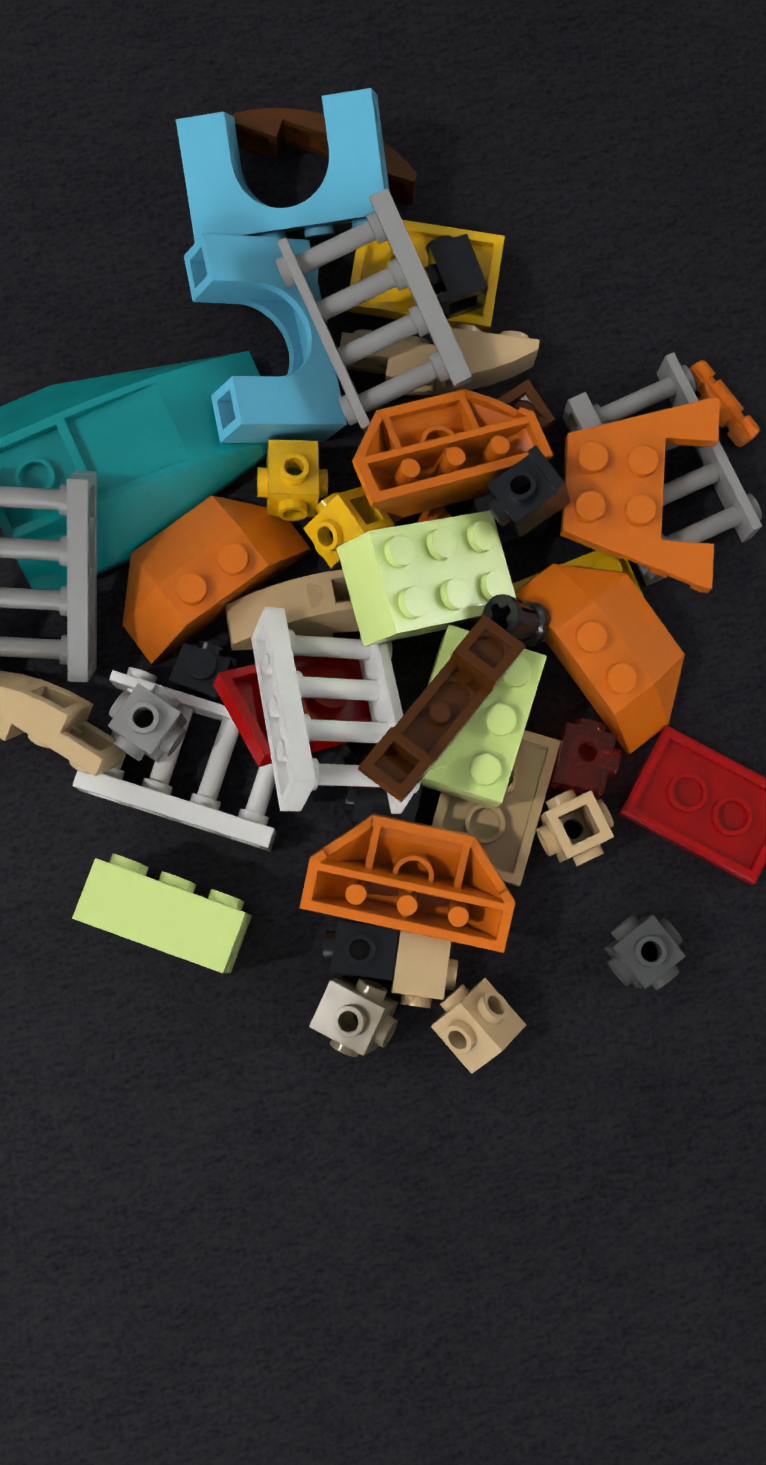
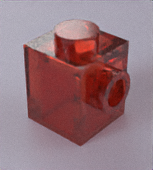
M577 718L575 724L567 722L561 729L559 737L561 742L548 787L563 791L573 789L575 794L579 795L592 790L595 798L604 794L607 778L615 779L620 764L621 750L614 748L617 734L605 732L606 725L595 720Z

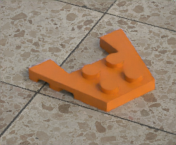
M712 397L568 433L565 441L563 481L566 484L570 503L562 508L560 536L619 560L622 557L649 568V572L664 578H667V576L689 584L691 589L708 593L712 589L714 544L661 539L665 445L715 447L719 439L720 398Z

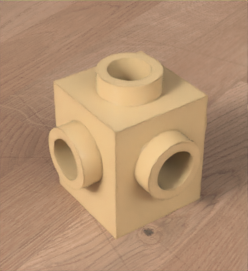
M571 789L546 801L549 810L539 817L542 826L537 828L536 832L542 847L549 857L556 854L560 863L573 858L576 866H579L604 854L600 844L614 837L610 829L614 826V823L602 799L596 800L592 790L577 797L574 790ZM566 821H574L579 825L580 834L576 839L568 837L563 827Z
M486 978L470 990L463 984L456 988L440 1003L445 1012L431 1025L432 1029L471 1074L501 1053L526 1026L504 997L496 991Z

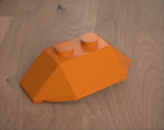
M462 389L376 410L352 463L370 506L400 517H406L490 494L486 484L527 457L528 450L535 445L548 461L552 458L553 453L534 411L522 407L517 410L500 400Z
M211 495L131 553L123 627L151 665L154 666L183 643L226 613V604L257 591L308 554L311 548L290 521L267 514V507Z
M551 564L515 591V596L519 603L524 601L543 604L548 610L550 623L544 640L627 754L634 752L660 732L665 725H669L685 654L627 573Z
M373 813L311 855L299 908L504 953L515 900L475 835Z

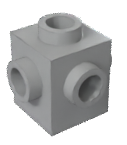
M138 683L131 693L128 690L123 691L109 711V716L113 719L108 724V727L119 736L114 745L137 761H140L144 754L157 763L164 754L170 756L186 734V730L183 727L187 721L183 714L177 710L181 701L158 685H155L149 691ZM145 711H151L154 716L151 725L145 728L136 726Z

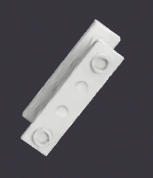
M264 607L251 641L280 811H301L311 791H315L318 785L380 787L358 770L359 765L319 764L316 758H312L309 742L378 743L391 726L394 727L403 717L391 662L392 641L363 647L361 636L359 639L295 635L293 630L288 629L285 608ZM294 656L359 659L363 680L305 677L301 671H296ZM301 698L368 701L372 722L311 719L309 714H304ZM421 781L402 802L387 792L391 814H401L413 794L419 790Z
M131 667L128 668L127 674L112 670L109 678L116 688L124 691L128 690L130 693L138 683L149 691L155 685H158L155 684L157 676ZM158 685L181 701L177 710L183 714L187 721L183 727L186 731L193 713L221 721L198 793H192L190 801L171 796L173 787L169 786L183 740L170 756L164 754L158 763L154 762L149 779L144 778L141 786L122 780L125 772L120 769L125 755L121 764L97 776L77 771L72 786L82 792L271 852L277 832L274 828L267 826L269 817L265 816L275 785L272 764L259 767L246 808H240L238 817L218 811L221 802L217 801V797L239 734L224 705ZM112 731L111 737L117 740L119 736Z

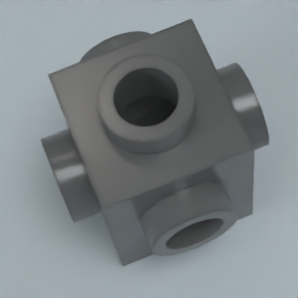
M633 914L610 932L615 939L604 947L612 958L607 963L625 986L632 983L635 988L646 989L652 985L655 990H658L679 974L680 971L675 965L686 957L678 947L683 940L667 919L662 918L658 921L654 915L638 919ZM648 941L658 952L656 959L652 962L646 961L641 955V948Z

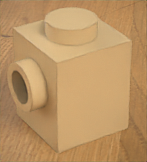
M399 931L391 992L401 994L400 1004L431 1008L432 998L444 1000L445 989L454 991L458 960L449 959L451 941Z

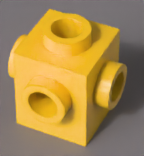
M268 440L266 467H258L257 497L267 498V514L277 516L286 521H299L306 517H315L317 513L315 507L318 504V499H325L328 496V469H319L318 441Z
M361 486L342 493H333L323 499L315 507L317 515L303 529L314 543L318 554L324 558L330 568L341 565L337 551L338 546L368 531L394 527L395 524L387 512L370 506L364 489Z

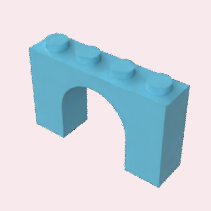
M372 88L322 96L329 147L327 173L318 190L310 198L298 205L287 208L270 207L261 202L249 189L242 173L233 116L226 112H218L176 119L195 242L203 233L285 238V232L304 229L305 238L334 234L333 225L352 222V228L368 221L366 215L374 212L369 196L386 188L389 190L376 92Z
M203 233L184 255L193 302L241 304L259 310L279 328L289 351V370L286 376H231L211 395L220 443H268V440L325 442L347 425L346 417L338 401V398L341 397L336 371L297 285L295 284L287 288L275 260L283 256L277 241L283 238ZM287 238L295 255L311 248L309 240ZM317 268L304 275L318 302L321 300L318 285Z

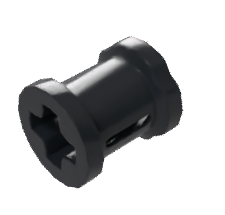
M500 594L492 597L484 607L482 616L483 614L527 646L534 647L540 644L547 636L550 617L548 610L543 604L529 601L519 603L512 596Z

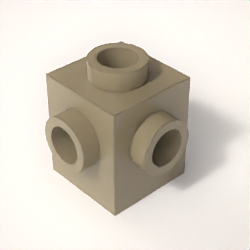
M343 975L329 981L309 1027L331 1038L330 1045L337 1051L352 1057H358L359 1054L364 1056L378 1049L379 1046L384 1048L390 1041L398 1023V1020L392 1016L399 1002L387 997L386 993L388 990L373 980L360 977L356 981L347 975Z

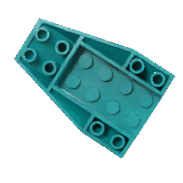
M246 351L54 384L1 406L0 486L60 489V485L67 484V478L76 470L97 472V575L130 561L131 553L211 495H217L267 457L268 443H220L211 395L231 376H260L250 352ZM0 507V527L4 536L8 538L60 540L62 535L67 536V516L60 515L59 510ZM16 559L32 589L60 590L62 585L67 586V566H60L59 561Z

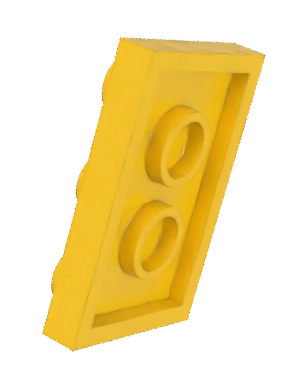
M402 220L423 267L428 266V255L425 247L429 242L446 235H450L453 238L464 234L468 235L488 286L485 305L482 308L447 319L450 328L457 324H468L479 328L481 332L490 333L505 236ZM377 240L356 249L350 286L388 268L387 262L395 259L388 241L378 244ZM394 287L347 310V312L398 320L408 315V309L415 306L416 303L408 287L400 291L398 287Z

